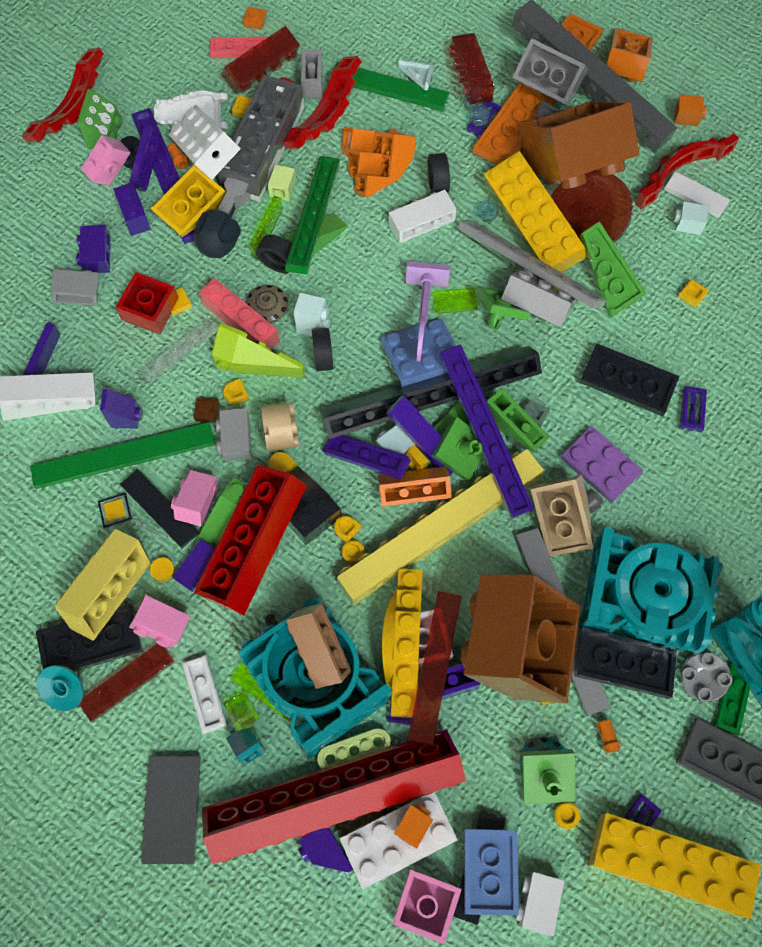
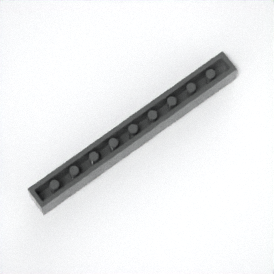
M534 0L528 1L515 12L512 26L529 42L532 38L587 66L588 71L580 87L596 101L631 102L636 136L646 147L655 153L671 139L677 127Z

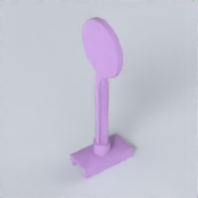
M407 262L406 284L422 286L416 362H421L424 327L428 319L431 287L448 288L450 265Z

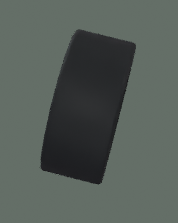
M446 153L428 155V179L431 193H438L443 190L449 193L450 171Z
M266 235L257 247L256 255L268 268L279 273H289L286 272L285 265L292 244L280 236Z
M329 328L313 329L312 340L316 371L333 370Z

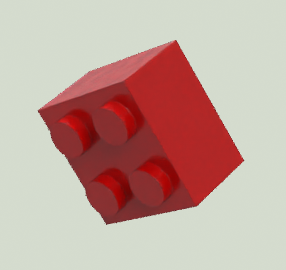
M135 272L115 308L122 321L160 335L179 297L175 286Z

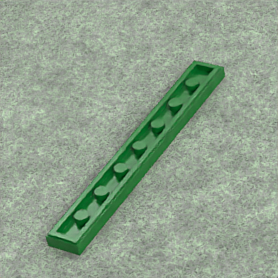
M320 156L285 265L286 272L308 274L340 166L339 158Z
M210 422L31 465L33 487L39 489L214 446L215 441Z

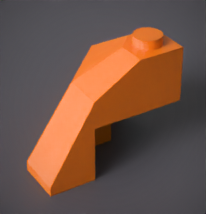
M344 127L341 148L343 154L347 155L349 160L346 165L350 177L355 179V194L370 197L400 179L413 159L416 150V137Z

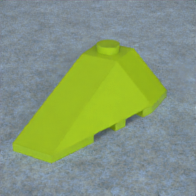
M220 323L212 352L214 363L218 369L243 374L304 378V364L282 352L273 353L266 347L267 344L261 341L256 344L246 338L247 333Z

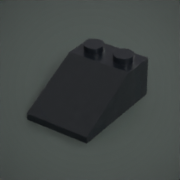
M298 466L290 474L307 485L288 526L306 546L332 526L342 514L341 508L330 495Z

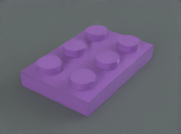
M592 426L560 458L578 475H582L583 479L611 504L643 472L638 465Z

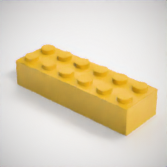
M520 151L484 173L488 187L534 257L561 273L587 258L584 245Z
M609 813L599 815L588 862L589 867L739 918H752L761 864Z

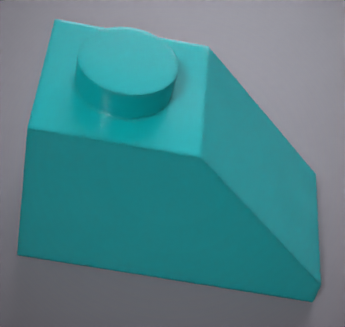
M243 724L237 725L230 730L229 733L231 735L226 738L237 760L244 766L266 752L249 724L245 726Z

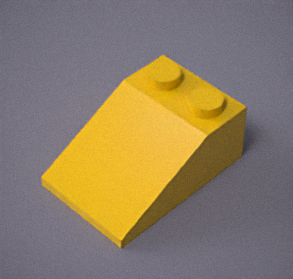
M194 164L151 210L183 237L195 229L202 213L210 212L211 209L218 210L226 192Z

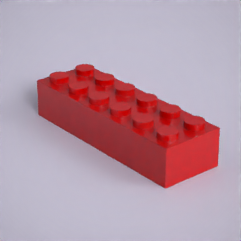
M257 464L194 593L212 603L244 616L307 485L290 473Z

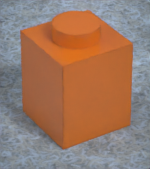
M680 94L674 108V124L698 126L701 118H704L706 115L707 106L704 105V97Z
M417 804L416 807L410 805L394 835L417 849L434 820L429 817L431 812L420 804Z

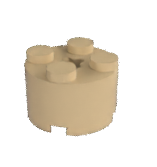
M293 402L262 406L261 412L267 451L299 447L298 434H295L297 433Z

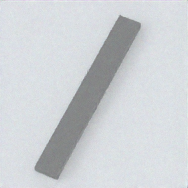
M475 221L460 222L458 227L460 230L592 309L604 306L606 302L604 297Z
M536 528L517 534L515 538L530 575H536L565 595L539 529ZM578 628L571 680L587 717L611 707L601 683L574 676L580 634Z

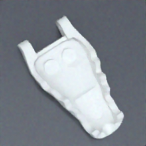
M196 91L189 92L188 95L173 97L172 100L158 99L154 106L155 121L159 124L175 125L185 117L186 111L196 104L223 131L227 130L228 123L221 122V102L228 101V94Z

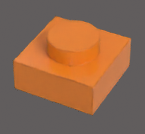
M248 7L243 19V26L262 30L267 17V11Z

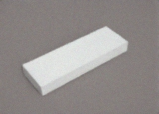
M676 171L664 189L686 202L709 206L708 213L718 219L730 202V199Z
M204 655L183 662L182 665L202 734L204 735L227 727L207 656Z

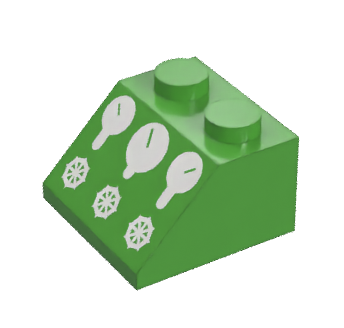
M92 89L87 90L77 121L88 149L94 148L101 135L118 139L117 132L122 126V116L119 114L117 106Z

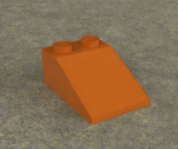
M615 28L606 65L617 75L624 76L629 81H643L651 59L653 37Z

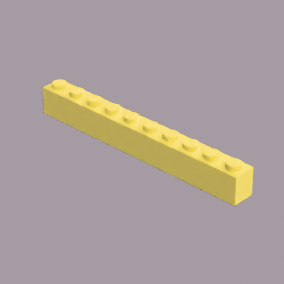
M528 449L522 453L518 451L511 456L525 489L542 477L544 469ZM492 474L485 478L480 476L472 483L473 486L467 490L464 488L459 490L449 502L443 501L438 504L433 513L420 516L416 520L415 525L410 528L408 526L404 527L397 533V537L391 541L389 539L383 541L378 545V550L372 554L370 552L365 553L354 566L348 565L338 573L337 583L353 606L397 577L398 569L410 568L504 504Z

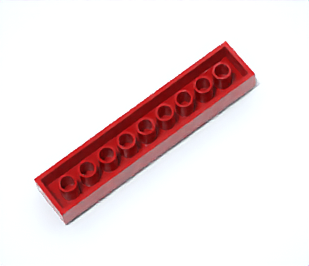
M445 729L203 807V840L211 863L226 862L234 857L246 853L250 854L270 845H278L285 840L297 836L302 837L310 832L322 828H330L334 824L346 820H354L370 812H378L386 807L398 803L402 804L422 795H430L434 791L446 787H454L466 781L460 754L448 730Z

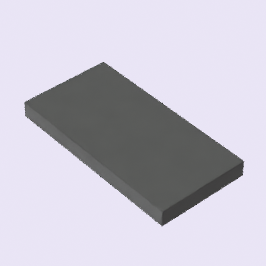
M697 717L694 718L676 764L762 808V750Z
M149 756L141 864H195L200 756Z

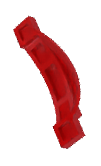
M100 48L88 49L81 59L77 61L70 88L63 101L49 116L39 121H31L21 136L26 142H39L45 137L46 133H57L63 125H72L77 122L87 90L94 86L95 79L99 75L95 68L101 63L100 59L104 55Z
M358 56L343 57L338 66L333 69L327 89L317 108L304 123L290 128L289 133L282 141L285 148H301L306 143V140H315L319 137L320 132H329L334 128V124L344 114L346 107L349 105L346 96L349 95L356 83L352 76L357 72V68L362 63Z
M733 133L727 138H721L719 141L714 137L708 141L695 143L692 141L685 146L681 145L673 154L665 155L659 161L658 170L649 176L648 184L639 191L636 205L641 210L654 202L662 188L663 180L676 169L701 159L715 158L719 161L734 151L740 138Z

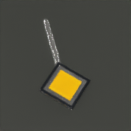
M126 492L98 501L104 529L131 521L163 539L168 538L166 534L132 517Z

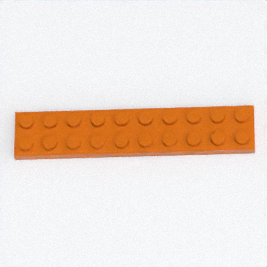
M571 13L562 23V26L590 51L596 45L604 30ZM519 83L477 141L472 153L498 165L515 153L521 152L523 148L518 125L533 120L538 105L542 100L551 106L556 101Z

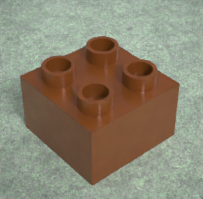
M589 101L518 125L525 160L536 176L544 178L546 185L561 183V188L563 189L577 187L587 182L585 173L599 170L601 176L616 174L625 170L624 160L640 155L631 102Z
M480 575L478 591L474 592L471 596L469 605L470 614L473 618L470 640L464 643L461 651V661L465 668L464 675L514 700L568 704L581 606L536 575Z

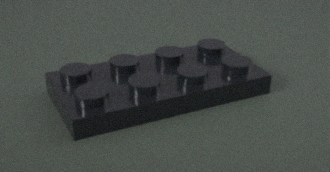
M596 343L580 383L664 416L680 376Z
M128 604L118 607L94 641L70 629L67 623L35 631L42 669L44 670L51 665H62L75 672L143 652L140 636L133 632L134 629L129 628L135 616L133 605Z
M582 627L579 634L574 676L671 699L673 698L677 650Z

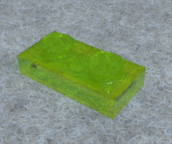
M245 690L223 703L237 732L241 729L249 728L256 720L260 719Z

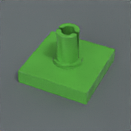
M477 285L474 294L491 313L486 322L488 327L499 329L504 316L528 321L531 313L502 300L501 297L504 291Z
M452 417L431 456L464 481H468L471 479L483 456L482 445L476 440L470 426L458 417Z
M573 749L522 752L524 804L575 802V753Z

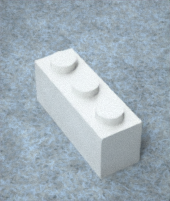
M446 190L438 193L434 192L426 198L414 200L411 204L397 207L389 212V226L400 244L455 221L456 207Z

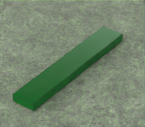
M359 67L352 76L356 82L353 88L442 112L449 98L448 91L429 87L427 91L417 83Z

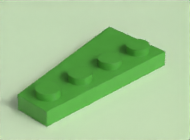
M600 222L580 234L600 293L606 300L605 306L610 318L647 294Z

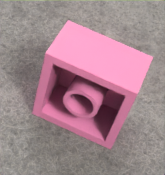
M409 870L392 924L445 944L461 889Z

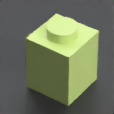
M274 166L268 183L270 197L290 201L296 184L295 169L288 166Z

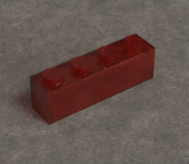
M285 25L226 65L221 75L235 94L241 91L245 93L252 87V83L255 81L261 82L263 76L267 75L268 72L271 70L275 72L280 69L284 61H292L298 55L297 51L300 44Z
M475 33L452 36L451 45L448 47L450 58L453 57L454 70L458 71L459 84L462 83L463 96L467 97L469 105L493 101L494 83Z

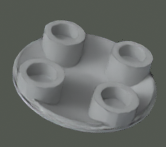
M701 652L698 655L694 654L685 661L681 669L683 688L692 698L702 702H711L721 698L732 684L728 665L721 657L713 653Z

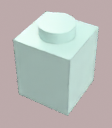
M684 201L681 208L675 212L674 222H677L676 231L701 235L707 224L709 206Z

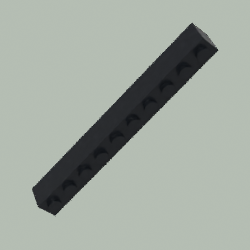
M530 346L470 363L482 392L542 374L539 353ZM448 373L407 386L401 387V385L329 406L319 411L324 429L329 439L392 420L386 412L400 396H405L418 411L455 401L459 398Z

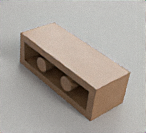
M320 603L296 610L286 622L315 688L342 683L351 672V669L323 604Z

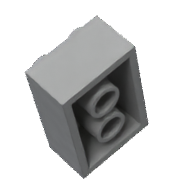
M531 38L512 78L516 82L569 108L588 68L585 64Z
M520 267L510 276L501 297L502 300L559 327L568 319L577 301L576 298L523 267Z

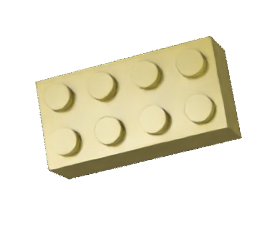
M115 529L110 536L106 537L97 553L89 559L83 571L74 578L68 590L59 597L54 607L70 629L94 641L151 564L139 540Z

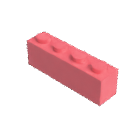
M213 278L199 291L203 305L228 326L247 333V339L256 344L261 341L267 344L266 347L270 350L280 342L277 328L217 279Z

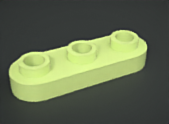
M373 729L326 746L318 754V764L321 769L389 748L390 736L383 729ZM380 738L383 741L382 746L375 747L373 744L374 739ZM357 747L359 753L356 756H352L349 753L350 748ZM333 755L335 757V762L333 764H327V756Z

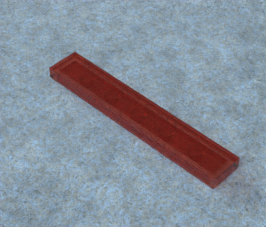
M443 591L437 592L407 740L433 745L462 599L461 595Z

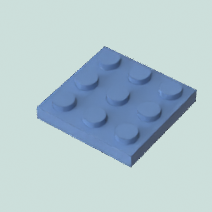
M442 318L425 324L421 362H416L420 325L380 336L381 344L401 387L447 373L439 354L441 351L455 347L456 344Z

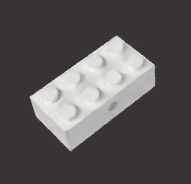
M196 104L186 111L185 117L179 123H176L168 134L190 160L211 180L241 149Z
M435 792L353 831L340 838L363 890L457 841V838ZM417 804H420L431 812L429 817L434 820L418 848L415 849L395 836L394 832L410 805L416 807Z

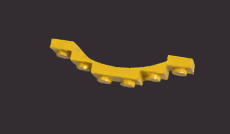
M398 569V587L393 592L385 613L382 633V658L385 680L393 691L391 694V717L416 718L423 570Z

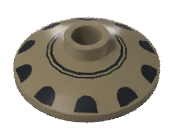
M274 285L258 286L246 298V304L269 323L280 320L288 310L287 295L281 288Z

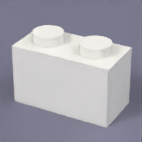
M529 872L528 877L524 876L521 892L525 893L523 904L519 903V916H516V920L519 921V927L554 937L564 880L535 872Z

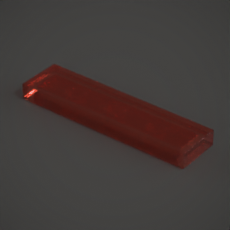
M156 644L84 696L79 705L90 722L93 723L174 664L175 661L165 647Z

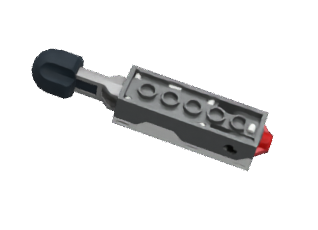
M268 75L263 76L232 139L241 149L218 173L221 188L226 191V194L218 210L211 209L210 212L202 213L194 232L196 247L209 258H221L229 254L234 248L241 233L238 222L234 220L239 207L247 204L250 199L261 201L275 165H278L285 150L282 141L289 133L290 128L296 127L304 110L302 85L295 84L288 77L278 79Z

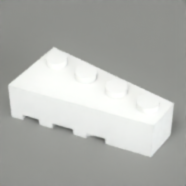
M93 373L0 376V408L3 421L95 407Z

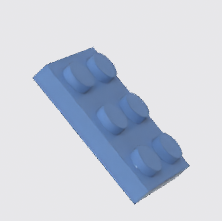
M464 829V914L519 916L517 831Z

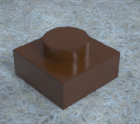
M196 398L195 422L216 423L220 407L219 399Z

